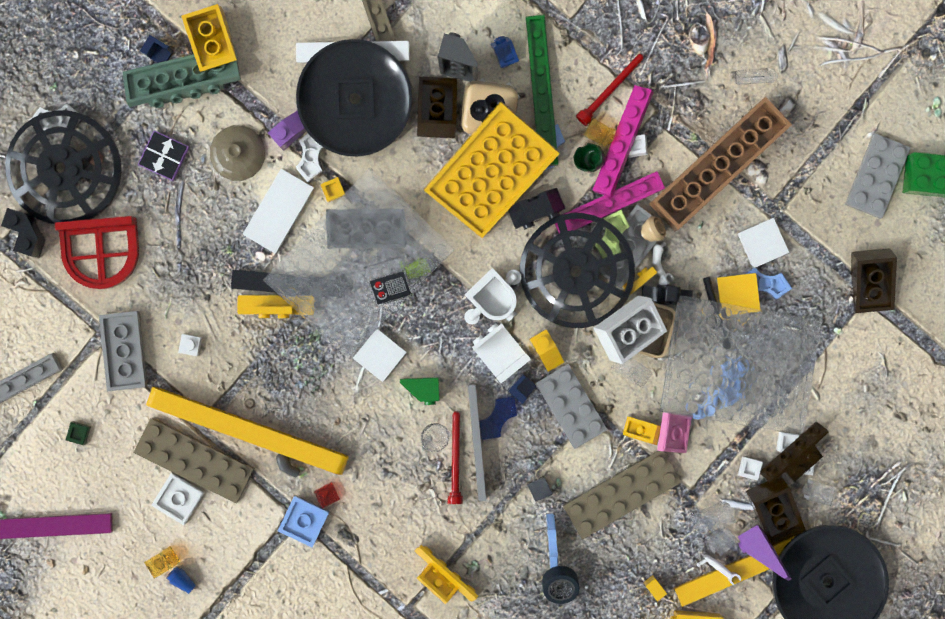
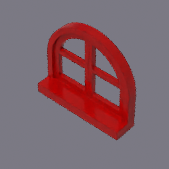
M125 216L55 223V230L59 231L63 265L67 273L79 284L93 289L112 288L127 280L136 268L139 258L136 217ZM127 231L128 252L104 254L103 233ZM95 234L96 255L73 257L71 236ZM128 256L123 268L116 275L106 279L105 258ZM97 259L98 279H92L84 275L77 268L74 261Z

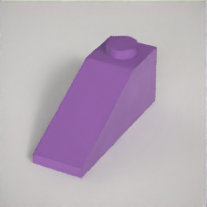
M298 110L283 119L268 132L283 151L306 132L300 120Z
M756 525L738 536L740 540L738 545L743 553L747 552V554L788 581L792 579L760 526Z

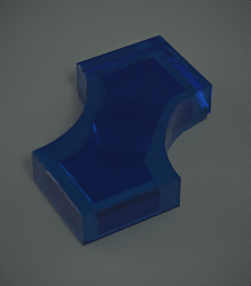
M514 396L495 399L493 412L487 418L479 420L482 440L501 437V429L504 423L509 418L517 416Z

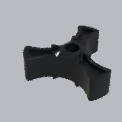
M657 285V287L642 286V296L651 298L652 301H656L655 303L677 306L679 304L692 305V290H683L681 287L671 285Z

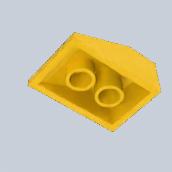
M219 4L181 16L200 72L237 61L229 27L223 9Z

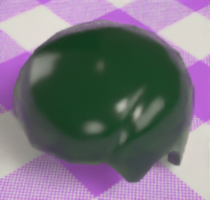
M591 143L578 147L573 156L575 166L579 170L588 173L599 170L605 161L604 151L601 147Z

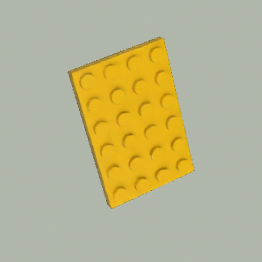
M500 102L426 185L424 191L483 238L560 153L504 103Z

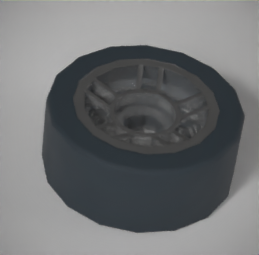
M556 566L547 570L543 575V593L549 601L555 604L569 603L579 594V581L577 573L567 566Z

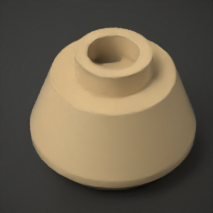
M651 216L642 225L641 235L650 242L662 241L665 238L666 230L659 218Z

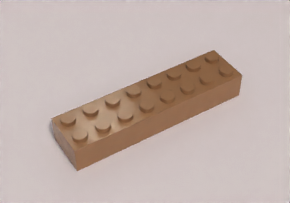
M764 97L652 200L649 205L674 232L679 230L792 124L767 97Z

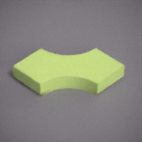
M622 210L604 218L621 233L630 227ZM605 227L602 240L609 246L613 255L621 253L618 238ZM596 243L595 246L601 258L608 257L603 248Z

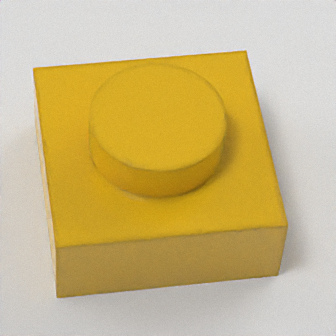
M338 177L320 184L328 203L346 196Z

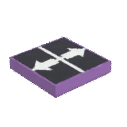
M153 131L138 165L174 182L190 147L157 131Z

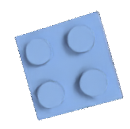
M295 495L278 532L313 547L329 511Z

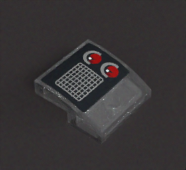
M401 256L364 267L376 307L414 296Z

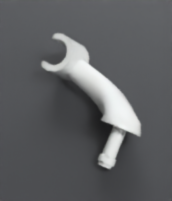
M662 242L660 245L656 244L653 247V266L660 277V285H669L674 280L673 275L665 273L661 264L663 247L666 245L665 242Z
M704 554L705 559L696 564L698 567H701V565L708 562L709 565L725 575L732 585H734L732 582L734 576H737L741 581V577L737 573L730 572L723 564L708 554Z

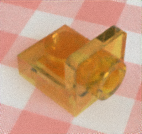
M169 546L144 563L153 578H156L180 563V560L172 547Z

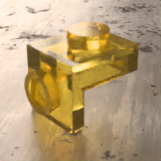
M592 118L583 136L603 147L611 144L615 137L613 134L615 129L609 128Z

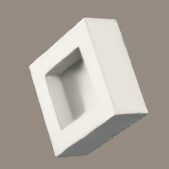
M645 134L636 136L628 156L629 158L648 155L647 137Z
M182 334L178 353L199 356L202 337Z
M742 456L738 475L758 480L763 462Z

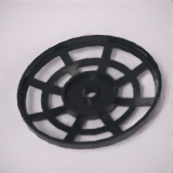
M67 110L42 113L26 122L16 132L10 142L5 162L6 178L13 197L30 215L50 224L90 220L99 215L115 197L122 173L119 150L108 131L89 116ZM52 116L70 117L67 127H53L43 130L39 121ZM78 119L93 126L104 139L93 144L84 134L76 131L75 127ZM32 125L36 135L28 142L23 153L13 151L21 134ZM64 133L62 143L55 145L50 144L47 135ZM72 136L82 140L87 147L79 152L71 147ZM37 141H40L44 150L39 157L30 156V150ZM109 146L113 158V177L101 174L102 168L98 150ZM92 154L95 172L85 170L83 158ZM11 158L21 161L20 170L24 185L17 190L11 178ZM60 162L65 164V170L62 173H59L56 169L57 164ZM26 163L36 165L38 176L30 181L26 172ZM83 178L91 179V185L81 195L76 186ZM99 182L110 184V189L103 201L92 210L85 200L94 193ZM41 183L49 187V199L37 193L34 187ZM69 190L74 197V200L56 202L58 191ZM29 191L35 199L47 205L46 216L32 210L20 197ZM79 205L85 215L72 219H54L55 208H68Z
M569 213L557 216L541 225L525 245L520 262L522 289L532 307L542 317L552 323L568 328H586L598 325L622 308L629 298L635 279V262L632 250L623 234L605 219L585 213ZM585 219L597 224L592 233L581 230L568 231L565 220ZM558 223L560 234L549 240L543 249L533 244L535 239L545 229ZM604 227L609 229L618 238L625 252L613 255L609 246L599 238ZM581 236L588 238L584 248H573L570 237ZM562 240L565 251L560 253L558 257L548 252L556 242ZM595 242L603 248L608 257L599 260L595 258L590 252ZM531 251L539 256L536 264L537 279L526 283L525 264L528 252ZM545 259L553 263V274L542 278V263ZM627 259L629 277L626 289L623 291L614 287L617 276L616 262ZM574 265L581 268V274L578 277L571 274V268ZM611 266L609 283L599 279L600 267ZM556 282L558 287L562 289L557 299L548 292L545 287L546 284ZM594 285L605 290L599 298L590 303L587 291L592 289ZM539 287L543 295L554 304L550 314L543 311L537 305L529 292L530 289ZM569 293L579 294L582 305L572 306L564 304ZM610 293L621 298L608 313L600 318H595L592 308L602 303ZM561 309L585 311L588 322L571 323L559 320L557 316Z

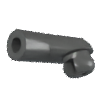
M282 454L276 456L279 470L295 478L299 475L300 469L291 465L289 457Z

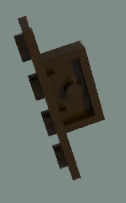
M815 422L763 468L760 474L767 481L773 483L785 472L793 482H796L823 457L815 445L829 433L828 430L818 422Z

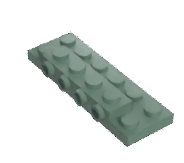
M194 54L122 72L126 102L129 107L148 103L150 107L161 108L164 106V103L168 102L177 104L189 97L198 99L201 97V94L205 93L218 94L221 89H225L224 84L241 80L238 59L237 61L200 72Z

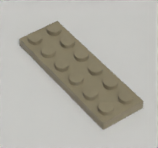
M150 418L133 452L236 504L255 469L154 418Z
M657 450L562 506L583 540L680 484L681 480L665 452Z

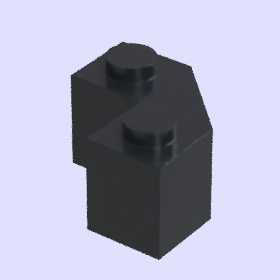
M554 188L512 205L508 212L515 229L523 227L526 230L535 226L534 222L548 217L551 220L560 216L559 212L566 208L558 189Z
M7 208L1 226L19 232L13 251L40 258L46 240L40 232L34 216Z

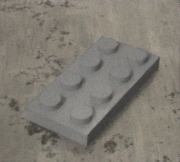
M874 133L845 205L879 219L883 218L911 147Z
M638 204L626 217L630 227L622 233L632 250L635 269L657 242H650L642 237V225L652 215ZM619 241L621 253L625 252L622 244ZM600 254L596 256L597 260L602 259ZM627 259L616 262L617 276L615 285L619 288L624 285L629 277ZM611 266L600 267V274L609 281Z
M139 311L99 315L107 392L147 387Z
M569 364L564 365L535 383L574 449L607 430Z

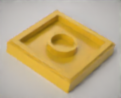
M756 273L717 277L722 316L761 311Z

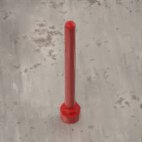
M638 54L587 109L585 108L577 113L576 118L579 122L587 126L592 121V114L644 59L642 54Z
M458 411L452 414V487L447 504H463V496L459 492L460 413Z

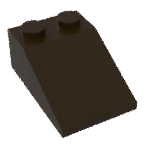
M419 76L417 137L455 138L457 78Z
M890 248L851 252V278L855 313L895 309L897 257Z
M782 476L773 483L766 481L746 491L759 523L772 546L806 530L790 487Z

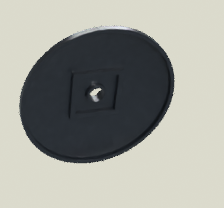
M348 39L325 46L306 63L297 84L296 105L304 128L319 145L339 155L366 156L386 148L402 133L411 113L412 90L403 66L388 50L369 41ZM351 94H359L360 102L358 104L350 102Z
M817 526L795 536L781 551L779 558L792 579L788 581L773 571L772 591L776 606L784 619H878L882 613L889 591L888 571L882 555L876 546L865 536L843 526ZM826 577L832 578V583L829 586L823 585V580Z

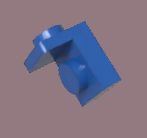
M500 36L490 44L494 49L501 68L519 61L512 40L509 37Z

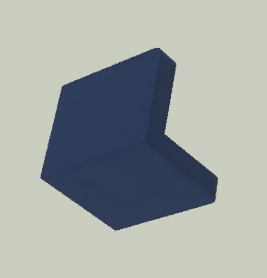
M149 35L140 52L153 61L160 63L168 61L174 50Z
M522 374L508 391L523 404L536 388V385Z

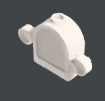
M493 268L465 294L476 307L465 313V321L468 324H476L482 313L491 320L506 318L509 322L517 314L514 311L516 295L510 286L517 285L521 281L520 272L510 270L506 275L505 281Z

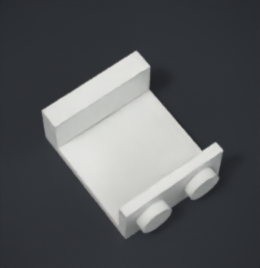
M495 323L488 329V335L485 337L480 335L473 341L474 346L472 348L498 381L502 383L531 359L506 330L504 325L501 323L498 326Z

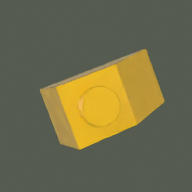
M547 329L529 338L548 372L564 363Z

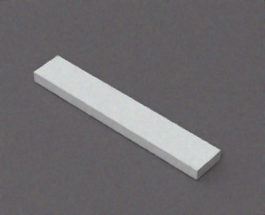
M409 41L372 42L388 50L399 62L410 61ZM334 42L296 43V62L307 63L315 53Z

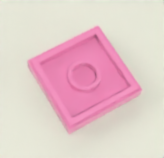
M663 412L658 451L687 452L692 415Z

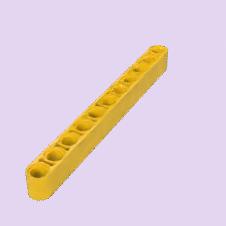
M152 386L146 403L148 407L338 475H343L349 456L162 388Z

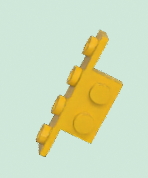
M238 295L237 313L258 315V318H270V315H278V318H289V315H313L314 296Z
M420 545L414 550L428 563L417 579L443 603H448L457 590L471 602L479 597L472 586L466 585L461 581L460 575L456 572H451L447 568V564L433 556V552L428 547Z

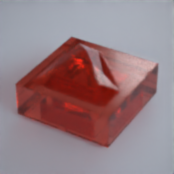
M332 482L314 491L321 508H325L340 500Z

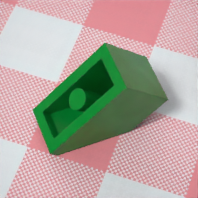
M439 377L400 379V384L417 400L424 402V405H436V401H440Z

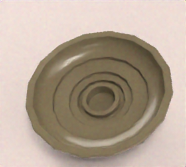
M230 126L222 129L214 137L210 146V161L213 168L222 177L231 181H244L253 177L261 169L265 160V146L261 137L254 130L245 126Z

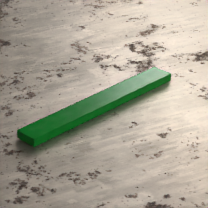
M545 15L526 16L536 132L557 149ZM558 156L549 166H558Z

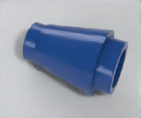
M177 566L166 577L169 580V584L188 594L196 586L186 572Z

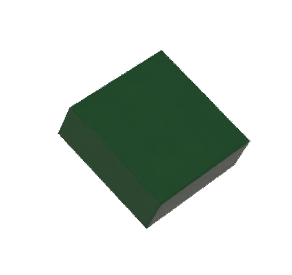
M73 421L70 422L65 440L86 445L91 426Z

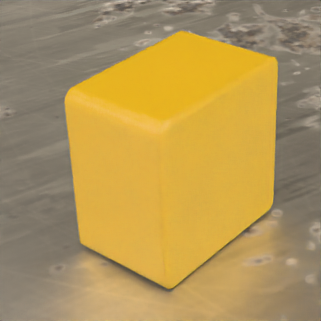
M654 575L643 582L657 602L667 595V592Z

